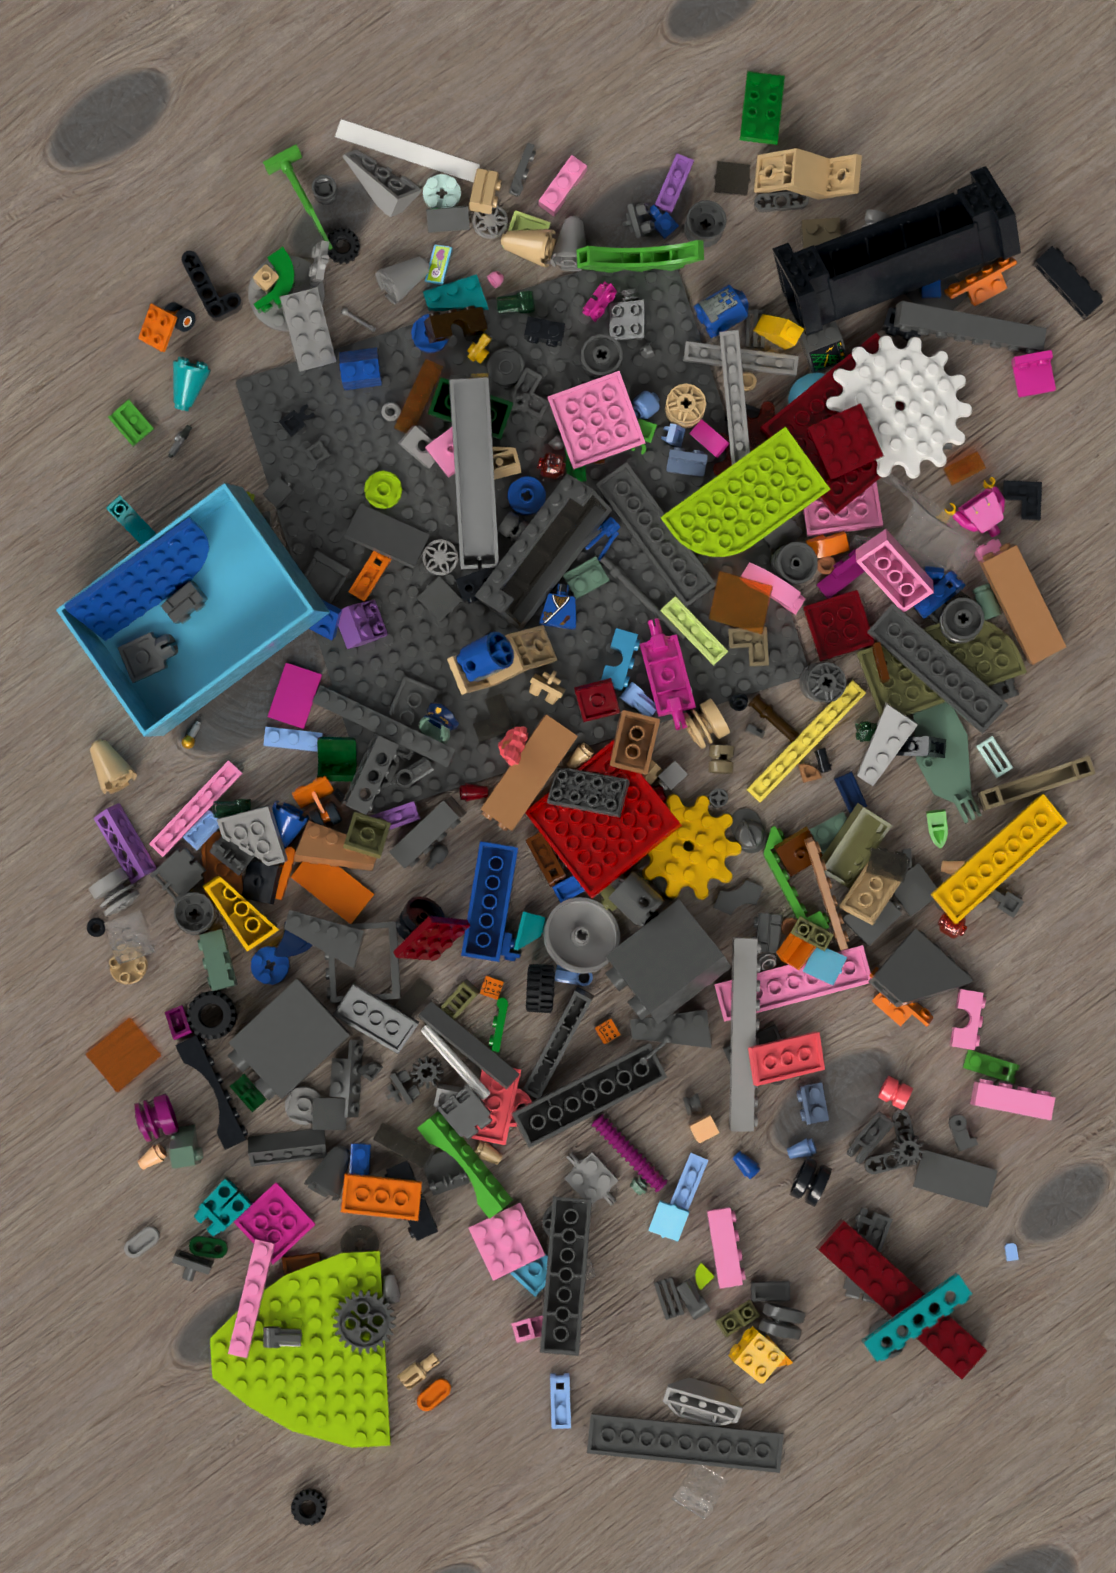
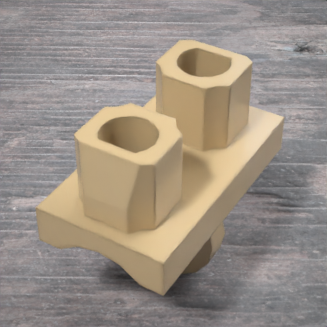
M553 671L551 675L544 672L542 677L535 673L530 681L532 684L529 693L539 696L543 689L549 692L545 701L554 705L562 697L566 689L558 686L561 680L555 677L557 672Z

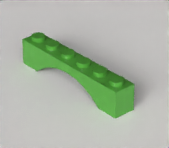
M439 1111L417 1128L429 1144L444 1150L462 1166L473 1184L477 1204L489 1219L513 1200L465 1139L458 1135Z

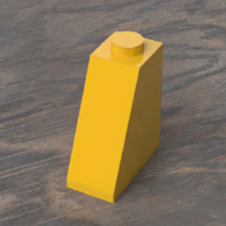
M762 314L753 331L786 350L796 345L804 329L789 319Z

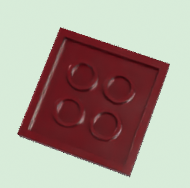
M861 403L808 427L831 480L884 457Z
M858 590L802 607L820 662L872 646L875 643L874 639L867 633L870 626Z
M429 916L393 953L396 958L435 961L441 957V954L453 945V942L458 937L464 935L470 924L466 919Z

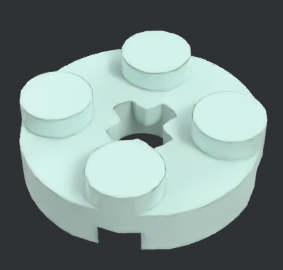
M445 174L430 177L423 188L424 202L429 208H450L458 205L461 199V190L456 179ZM440 189H444V192H447V195H444V198H440V195H436V193L439 192Z

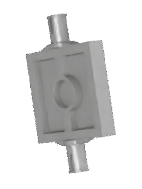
M321 240L313 246L311 258H314L313 265H310L308 274L311 277V282L319 283L324 279L325 267L329 262V256L327 255L328 241Z
M573 1152L566 1157L574 1167L564 1179L583 1199H592V1205L602 1198L610 1206L617 1201L609 1191L619 1179L594 1152H591L586 1158L581 1160Z

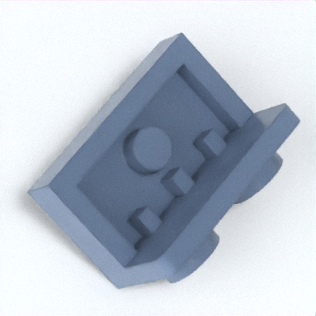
M674 447V450L670 449L666 471L704 477L708 455H705L700 450L685 452L684 448Z

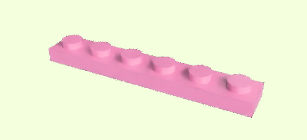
M228 760L149 845L164 857L243 773Z
M255 1239L228 1354L248 1358L275 1243Z

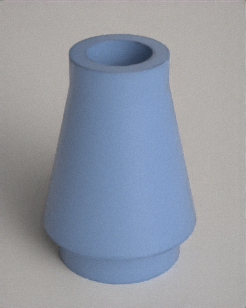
M806 1138L787 1148L790 1159L811 1157L817 1153L812 1138Z

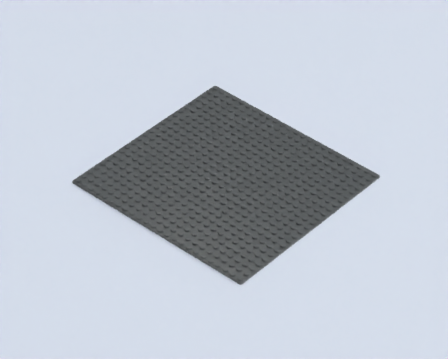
M585 269L487 300L489 310H483L488 329L484 333L490 336L492 340L485 346L489 354L481 364L476 360L473 362L467 357L469 354L467 349L473 342L477 344L482 334L464 337L462 328L457 324H452L453 336L449 338L444 349L436 353H426L417 348L412 340V324L333 349L336 362L299 372L295 361L237 380L236 386L268 486L278 477L281 480L287 479L293 485L291 489L294 493L279 509L276 508L290 555L302 573L306 572L315 552L319 551L351 571L332 605L343 609L347 606L363 602L348 593L373 553V550L344 538L359 505L363 504L429 534L430 536L425 547L430 542L439 539L452 543L458 552L457 566L451 573L440 577L462 599L455 579L485 568H482L481 560H478V568L461 569L455 473L448 478L436 462L430 468H426L400 446L398 442L412 426L418 427L420 425L428 432L426 435L431 440L438 438L450 429L452 423L427 414L439 378L442 377L449 380V375L467 374V378H471V374L488 373V359L498 349L512 348L523 357L525 368L527 367L543 376L534 394L547 401L548 396L575 387L576 382L580 379H594L588 376L582 368L581 349L590 337L597 334L609 335L610 303L605 308L604 314L596 322L582 312L584 310L583 307L590 298L597 300L593 293L600 283L603 284L605 281L608 284L611 283L617 291L614 300L610 303L622 302L624 296L621 295V292L627 289H638L636 295L639 296V300H645V338L642 341H637L636 339L617 340L623 351L622 365L619 371L622 379L630 385L631 404L632 400L641 392L649 391L651 393L654 392L659 397L660 408L650 418L643 419L657 424L652 443H645L647 450L644 455L641 454L642 446H637L635 451L629 449L605 458L604 465H585L586 482H583V484L593 489L612 509L605 520L611 517L621 527L617 531L619 535L609 547L615 552V556L611 561L616 566L619 565L623 569V573L661 610L676 596L653 563L648 561V556L596 487V483L627 462L661 510L666 514L732 466L730 444L717 458L689 434L694 428L691 427L685 430L681 448H684L685 452L700 450L705 455H708L704 477L666 471L670 449L674 450V446L661 439V437H667L668 434L664 427L670 426V421L666 417L665 405L670 391L680 384H692L701 389L706 399V408L702 420L730 443L728 421H724L726 414L710 365L683 361L685 342L702 343L678 269L673 271L651 269L644 272L621 270L614 273ZM527 317L565 323L562 346L550 347L546 343L539 342L534 344L527 342L524 339ZM650 342L656 356L646 359L641 356L640 349L644 344ZM377 347L382 386L344 390L339 365V352ZM603 355L598 356V358L605 359ZM489 377V394L508 400L516 384L508 387L500 386ZM685 400L681 405H684V408L687 409L691 404H688ZM388 402L398 404L401 414L397 420L387 421L383 418L381 411L384 404ZM307 404L309 408L305 410L304 414L310 415L313 412L315 416L311 420H304L303 422L306 424V427L290 437L279 421L293 410L297 414L300 413L301 407ZM550 404L541 420L522 410L513 411L511 409L501 440L492 438V447L516 448L521 466V473L494 480L497 530L510 511L518 515L520 521L525 520L529 523L536 515H521L510 507L508 490L514 481L524 476L536 478L544 487L547 500L567 474L565 445L562 449L555 450L548 444L560 433ZM394 409L388 410L389 415H393L395 413ZM318 440H321L331 454V457L315 467L304 450ZM420 440L418 448L424 451L427 444L424 440ZM552 456L556 457V459H553V461H555V466L554 463H549V467L551 469L549 470V472H547V461L551 460ZM557 458H560L561 463L556 464ZM378 471L393 473L398 477L402 485L401 499L396 505L388 509L375 508L368 502L365 496V482L369 476ZM529 491L521 494L524 497V501L532 498ZM570 499L559 514L569 523H572L583 506ZM555 518L536 545L548 554L567 530V527ZM516 526L514 532L517 533L520 528ZM600 529L595 532L585 547L602 532ZM497 532L500 563L514 542L511 541L510 536L505 537ZM606 535L602 536L588 550L584 547L565 573L594 557L598 559L611 535L609 537ZM763 538L749 549L726 557H710L692 551L717 586L689 605L687 609L728 650L727 654L713 666L687 638L683 641L678 638L696 706L693 709L699 711V705L710 698L715 705L728 702L731 696L737 693L749 695L799 679L802 671L808 665L790 611L766 594L749 587L740 579L749 562L771 573L770 560L772 555L766 540ZM624 541L632 543L630 552L622 551L624 549ZM439 543L434 544L431 547L438 550ZM443 543L442 546L440 547V550H444V549H445V544H444V543ZM447 545L448 550L446 551V553L449 551L454 552L453 549L449 545ZM428 549L430 554H434L433 550ZM532 549L521 563L520 572L515 577L523 584H526L543 562L544 557L535 549ZM422 551L414 569L392 559L366 600L375 599L388 633L387 636L347 649L339 626L336 636L332 641L316 633L334 692L387 716L405 675L439 689L440 691L435 703L443 704L459 722L457 729L451 730L449 741L445 744L457 750L449 767L426 757L434 771L413 783L410 787L402 788L397 784L398 772L425 756L415 751L410 761L398 756L400 765L389 787L381 789L380 793L374 797L372 811L374 814L413 801L416 802L460 788V785L465 783L472 784L505 773L510 765L500 755L498 743L506 736L508 730L514 729L516 726H525L529 738L545 714L578 736L567 753L575 751L577 746L582 743L590 746L615 738L620 713L583 722L574 687L601 681L605 665L616 667L622 663V654L610 648L616 628L638 634L637 639L640 640V643H644L652 637L647 622L652 619L655 626L654 619L657 617L617 577L614 578L610 574L611 571L599 561L610 581L579 599H575L576 630L544 626L557 661L529 669L498 685L461 695L447 659L460 654V650L465 645L489 633L499 632L506 636L519 630L509 625L480 600L468 604V602L464 603L462 599L453 609V613H449L439 622L417 599L426 589V586L439 577V575H434L425 568ZM426 553V563H428L432 557H429ZM448 555V558L455 557V555ZM632 558H637V561L640 563L639 568L636 570L630 568V560ZM376 559L374 563L380 566L382 561ZM455 560L451 562L447 561L449 563V569L453 566ZM434 561L431 562L429 567L435 565ZM446 564L442 565L443 569L447 571ZM439 565L437 568L432 569L436 572H442ZM563 576L552 589L551 594L557 593L558 584L567 585ZM509 579L501 591L515 599L521 591V587ZM569 588L568 596L574 597L573 593ZM547 597L522 630L541 626L540 618ZM660 621L662 633L665 636L675 635ZM767 627L769 666L749 667L748 648L729 649L728 629ZM639 644L638 651L634 650L632 658H635L633 668H628L626 675L630 677L627 687L633 682L654 702ZM553 671L557 672L555 677L561 680L558 686L566 690L554 705L545 701L549 692L543 689L539 696L529 693L532 684L530 681L535 673L542 677L544 672L550 675ZM623 687L622 691L615 689L621 712L626 710L641 714L637 709L630 707L619 697L626 687ZM691 709L683 711V713L687 712L688 714H690ZM657 711L652 716L660 719V723L673 719L672 714L658 717ZM343 717L348 736L356 739V756L359 767L373 735L379 734ZM383 753L377 755L376 760L378 763L382 762L384 758ZM393 759L389 765L390 767L392 765H396V762ZM374 770L369 772V780L374 779L376 775ZM402 774L399 778L402 783H408L411 780L408 774ZM386 777L383 778L381 784L388 782Z

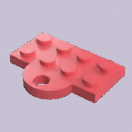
M513 1068L515 1071L521 1074V1069ZM481 1069L479 1080L490 1091V1095L482 1101L491 1111L489 1116L492 1118V1122L483 1129L476 1125L479 1132L472 1136V1139L506 1145L509 1126L517 1127L511 1112L517 1110L520 1104L527 1105L532 1102L526 1092L518 1089L520 1075L506 1090Z

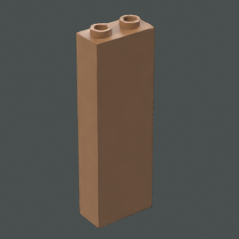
M1006 543L999 547L1000 551L996 553L989 552L982 556L983 559L979 561V564L1028 663L1033 665L1066 648V645L1017 545Z
M545 714L526 741L519 764L508 767L481 806L482 815L490 821L492 818L499 822L497 825L506 832L508 829L513 831L578 736Z

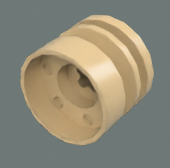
M686 383L674 387L668 394L665 405L666 417L670 423L677 424L684 429L697 425L704 416L706 408L705 395L701 389L692 384ZM685 400L688 404H691L687 409L684 408V405H681Z
M711 698L699 705L701 714L691 709L690 711L693 716L691 719L687 712L684 713L687 724L686 730L701 749L706 747L703 738L709 744L713 743L710 734L714 733L720 739L730 733L723 716Z

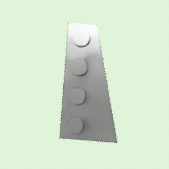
M887 702L857 772L858 777L874 786L918 726L915 721Z

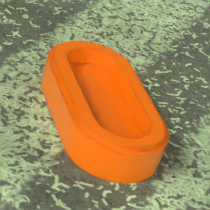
M439 1378L419 1394L417 1398L418 1407L423 1411H430L450 1394L451 1385L449 1381Z

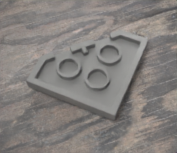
M271 805L217 819L223 839L239 846V849L249 855L259 858L265 865L270 866L288 860Z

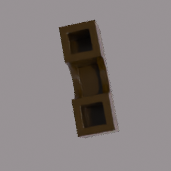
M468 306L462 311L451 309L445 314H440V312L431 313L424 321L429 344L446 341L453 336L452 324H457L462 328L464 337L482 334L488 329L483 308H476L475 306Z

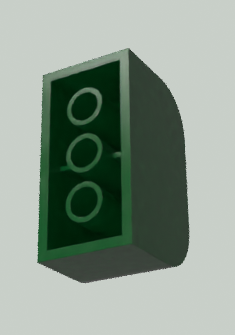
M440 377L427 414L452 423L450 380ZM490 395L492 438L501 440L513 402Z

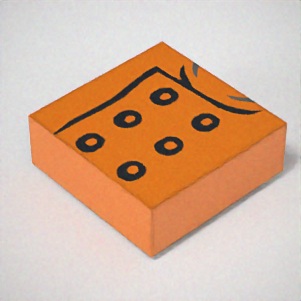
M486 976L480 994L498 1000L504 982Z
M612 1019L595 1027L603 1044L621 1035Z

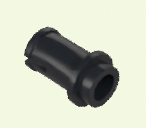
M826 748L814 751L819 765L817 769L821 773L831 771L832 764L829 762Z

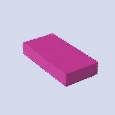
M702 419L689 433L717 458L730 444Z

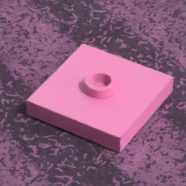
M451 427L425 447L448 478L455 473L453 431Z

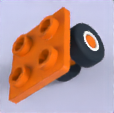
M176 302L169 303L164 309L155 304H150L138 338L157 350L165 352L174 326L182 332L189 331L195 324V314Z
M326 776L318 777L311 784L300 786L292 792L300 808L316 801L321 813H319L318 809L310 811L309 815L312 822L325 827V823L332 821L334 825L342 822V818L333 801L325 804L326 810H324L320 799L334 792Z

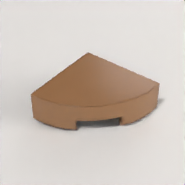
M798 764L803 783L822 778L820 772L815 767L808 764Z

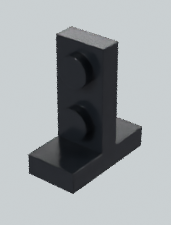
M931 736L909 737L896 756L945 758L946 739Z

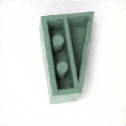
M220 929L199 935L200 939L197 942L200 951H203L204 954L202 961L205 970L207 969L209 977H207L209 987L212 988V991H218L237 986L238 983L224 930Z
M195 1124L179 1127V1132L171 1134V1139H174L170 1141L169 1147L172 1169L197 1165L203 1159L202 1147L198 1146Z

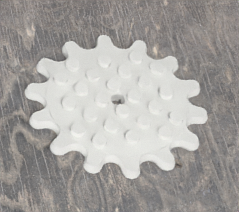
M883 335L878 341V352L870 354L863 347L857 346L852 350L856 367L851 371L842 368L834 371L833 378L842 385L843 392L839 396L829 397L826 401V406L829 410L840 413L861 403L884 454V457L876 460L877 474L881 477H887L891 473L893 466L901 465L905 468L907 476L915 479L920 475V463L923 460H930L935 466L943 467L947 463V458L943 453L944 445L946 443L962 445L965 442V435L957 429L956 421L958 418L970 416L972 407L968 403L960 402L956 397V393L965 386L966 378L961 374L949 376L945 373L944 365L948 361L946 352L938 351L931 357L925 356L921 351L922 341L920 338L911 337L905 348L898 349L894 346L890 336ZM895 403H904L905 409L903 411L897 410Z

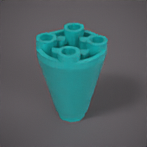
M178 356V359L173 361L174 408L189 411V408L193 406L211 372L207 363L197 361L196 364L191 363L188 358Z

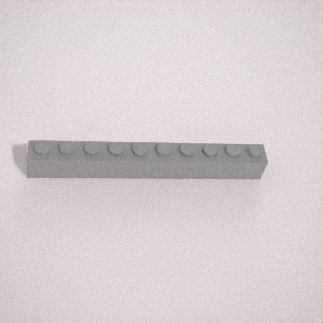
M732 937L730 1131L754 1132V1126L757 1127V1115H754V1107H758V1096H755V1088H758V1086L753 1085L748 1047L759 1045V1038H756V1030H759V1019H756V1011L760 1009V1001L756 999V992H760V980H757V973H760V961H757V953L761 952V942H757L756 937Z

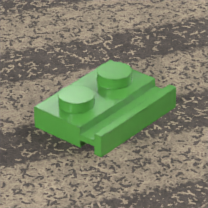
M127 400L108 417L133 447L154 430L130 400Z

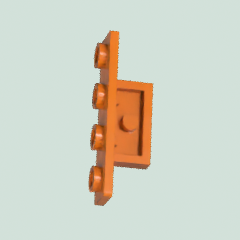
M1001 257L992 265H986L979 272L966 276L964 280L958 283L951 284L944 290V293L953 299L967 291L971 304L976 306L1008 289L1001 272L1016 265L1017 261L1013 257L1005 260Z
M875 967L869 976L872 978L879 968ZM880 992L872 1000L875 1005L900 1027L912 1014L926 1027L934 1018L928 1009L923 1008L917 1002L896 1007Z

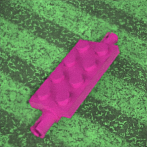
M651 619L647 623L652 637L649 641L640 643V649L658 717L672 714L675 729L681 730L679 722H681L682 729H685L687 724L683 711L696 708L678 637L677 634L665 636L662 633L660 619H654L655 626Z

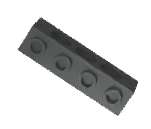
M373 735L342 804L365 815L372 810L374 797L382 789L381 782L390 772L391 767L389 765L392 759L394 760L398 755V744L379 735ZM379 753H383L384 759L378 763L376 757ZM374 770L376 776L374 779L369 780L368 774ZM363 788H367L368 791L365 797L360 796V791Z

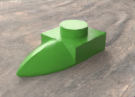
M946 810L926 811L930 837L935 845L941 849L948 836Z

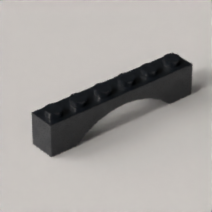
M196 1035L175 1045L183 1063L200 1072L215 1092L219 1107L217 1135L224 1150L247 1140L248 1131L244 1124L240 1125L239 1112L236 1107L232 1108L230 1100H232L231 1095L221 1085L224 1081L219 1072L216 1073L213 1068L215 1062L211 1054L207 1055L205 1051L207 1045L204 1039Z

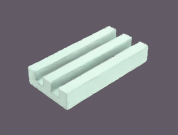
M993 736L976 746L996 778L1013 768ZM990 741L993 744L996 751L998 752V754L1000 755V757L1002 758V760L1004 761V763L1006 764L1007 768L1004 769V767L998 760L997 756L989 746L988 743ZM983 746H985V748L987 749V751L989 752V754L991 755V757L993 758L1001 772L997 771V769L995 768V766L983 750Z

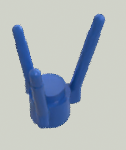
M611 517L604 520L598 528L602 532L585 549L591 548L602 536L606 535L609 537L611 535L598 557V561H600L614 539L619 535L617 531L621 528L620 525Z

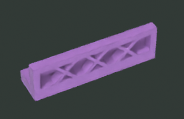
M120 803L105 809L94 817L118 862L128 875L131 884L157 869ZM105 816V818L108 821V826L104 824L102 817ZM113 834L118 838V842L114 841ZM122 850L126 852L127 859L122 855ZM132 867L136 869L138 876H134Z

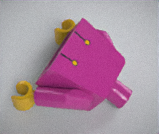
M990 477L992 484L988 485L984 480L983 487L985 490L958 507L959 511H956L953 503H949L954 508L953 511L949 512L946 508L944 509L945 513L949 516L953 515V519L963 528L980 533L988 531L991 537H995L1001 532L997 524L1004 519L1005 498L998 487L994 486V477Z

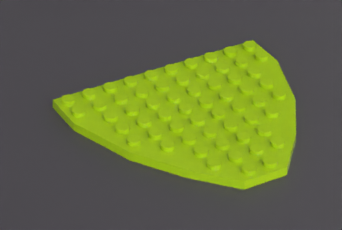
M380 1250L342 1252L284 1275L266 1288L263 1293L248 1358L228 1354L238 1311L210 1338L212 1378L248 1407L293 1432L351 1448L390 1446L385 1341L383 1340V1348L377 1345L376 1352L373 1348H370L369 1354H367L366 1349H363L361 1354H359L358 1348H355L353 1352L351 1351L352 1345L345 1348V1340L339 1342L341 1334L335 1335L339 1328L333 1327V1324L338 1323L337 1320L333 1319V1316L339 1315L335 1309H342L339 1302L346 1303V1295L351 1299L352 1292L359 1296L360 1290L363 1291L364 1295L370 1290L371 1296L378 1292L377 1298L380 1299L382 1297ZM360 1303L358 1310L361 1313H365L368 1311V1306ZM353 1310L350 1311L351 1314L361 1319L362 1326H364L365 1324L370 1326L367 1323L369 1320L368 1318L362 1319ZM380 1315L373 1317V1322L377 1325L382 1324L384 1321ZM347 1319L346 1326L354 1328L356 1326L355 1320ZM277 1326L281 1327V1329H302L301 1346L263 1347V1327ZM370 1326L374 1332H379L376 1328ZM369 1331L361 1332V1337L364 1340L371 1339L372 1335Z

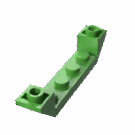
M776 826L771 827L763 856L797 920L801 916L825 930L828 929L830 920L826 913L822 914L821 911H818L806 917L805 914L808 912L804 904H799L796 899L799 895L795 887H790L787 882L790 879L785 869L781 870L778 865L780 862L776 852H771V849L783 841L782 839L785 836L780 828L777 829Z

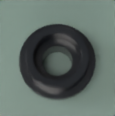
M743 693L734 694L729 699L730 707L735 711H743L748 704L747 696Z
M93 918L87 923V932L93 937H100L106 931V924L100 918ZM95 924L100 925V929L98 931H95L93 929V926Z

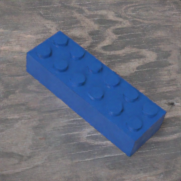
M480 841L467 917L470 927L465 931L461 956L500 962L518 847Z

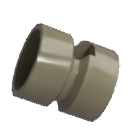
M710 745L709 757L712 760L709 761L708 772L733 774L731 758L734 757V746Z

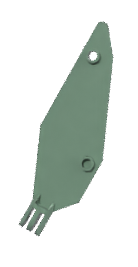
M945 702L913 714L914 721L918 724L914 730L915 737L931 736L946 739L945 758L916 757V761L933 794L954 803L965 824L969 821L961 805H963L968 817L971 820L975 819L974 812L968 801L971 803L978 817L982 816L971 795L967 733L955 710Z

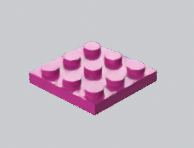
M277 1182L234 1221L253 1244L255 1239L275 1243L271 1259L272 1264L277 1262L316 1225Z

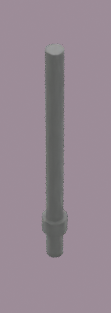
M606 555L600 560L611 571L610 574L614 578L617 577L675 635L677 634L681 641L686 638L660 609L622 572L623 569L619 565L616 566Z

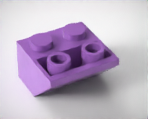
M375 599L341 609L342 612L338 626L347 649L367 644L388 635Z

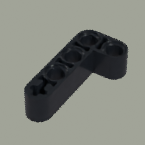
M189 250L183 253L182 263L209 317L213 321H221L239 312L243 306L240 296L232 292L219 298L196 252ZM190 257L193 259V262L196 266V268L194 269L188 261V258ZM197 274L204 275L202 281L197 282L194 280ZM205 291H212V297L208 299L203 297ZM231 299L238 300V304L235 307L228 305ZM215 307L221 308L219 315L212 314V310Z

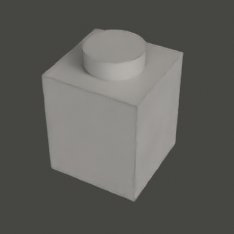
M674 761L657 777L659 779L658 784L664 790L669 789L671 791L688 774Z

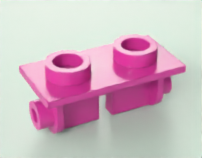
M605 281L603 284L600 283L593 293L597 300L590 298L583 307L582 313L588 317L590 316L596 322L604 314L608 304L614 300L617 293L614 286Z

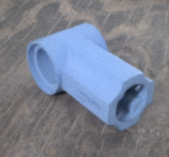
M633 682L619 696L625 703L637 709L642 715L652 717L657 711L655 702L644 694L645 692Z

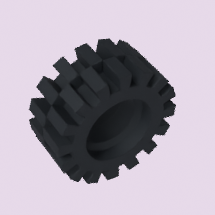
M339 228V230L334 229L333 233L328 234V239L333 247L330 250L328 248V256L333 262H339L342 265L343 263L349 264V261L352 260L353 262L355 257H358L360 243L353 231H349L348 228ZM341 239H345L350 243V248L345 253H340L335 249L336 242Z
M315 1489L302 1490L296 1494L292 1501L291 1513L299 1524L313 1526L323 1519L327 1503L322 1494L316 1492ZM306 1500H312L316 1504V1511L311 1515L303 1513L301 1509L302 1503Z

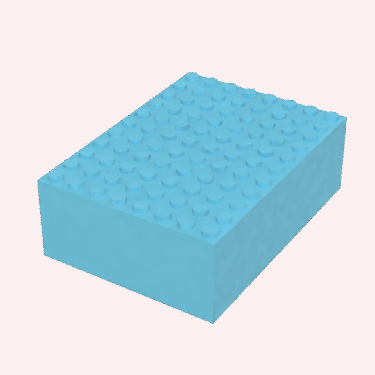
M226 483L56 609L144 737L164 736L330 613L244 488ZM188 517L193 519L203 529L209 542V552L204 565L192 578V581L197 584L208 600L204 602L205 606L200 611H193L190 614L191 618L184 624L181 622L179 624L174 623L161 607L172 595L106 641L66 611L65 604ZM150 632H153L156 638L164 634L172 635L176 642L170 645H177L178 653L166 660L168 668L136 683H132L118 647Z

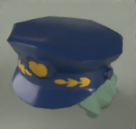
M430 703L427 708V714L419 722V729L422 734L447 744L451 730L457 729L459 722L454 714L443 704Z

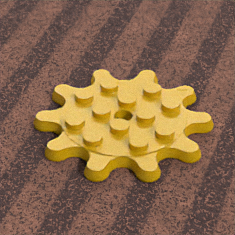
M671 794L667 797V806L682 826L648 853L650 863L642 870V876L646 880H652L658 876L665 878L667 881L665 892L669 898L678 897L680 890L688 886L694 890L695 896L698 899L704 900L709 895L708 882L711 879H718L722 883H729L732 880L733 875L726 868L725 859L728 856L739 855L742 851V846L738 842L729 841L725 836L726 829L733 823L732 816L728 813H724L719 817L711 816L708 811L710 801L707 796L701 795L697 797L693 806L686 807L682 804L678 795ZM685 841L692 843V851L684 849L683 844Z

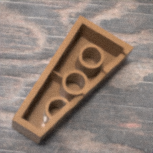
M308 820L296 850L294 862L303 861L310 862V864L319 863L334 867L344 866L351 869L373 871L377 858L343 848L346 834Z

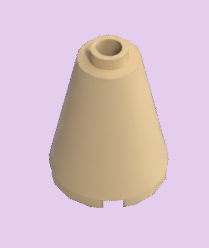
M552 229L507 231L506 234L502 235L501 245H503L504 250L547 268L550 264L546 263L548 260H551L556 239L552 238V234H555V231Z
M99 739L91 744L90 753L100 788L104 794H106V791H109L110 794L118 792L130 785L128 781L131 778L133 781L136 779L137 774L135 770L106 740L102 741Z

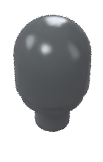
M442 844L436 845L430 853L429 857L431 859L426 866L433 869L437 863H442L448 855L447 847Z

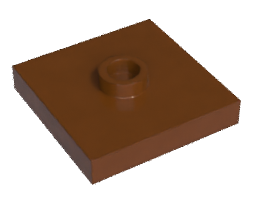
M807 827L802 828L774 846L790 877L812 865L804 839L812 837L814 840ZM820 852V853H818V854H819V857H820V859H821V857H822L823 855H822V853Z

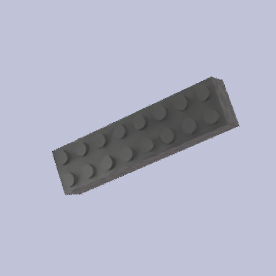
M646 1043L511 1112L527 1147L531 1148L666 1079L667 1076L656 1054L647 1060V1064H640V1058L646 1057L653 1051L651 1044Z

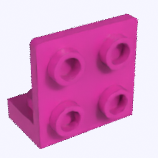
M1052 350L1016 356L1011 360L1019 398L1056 390L1050 362L1053 358Z

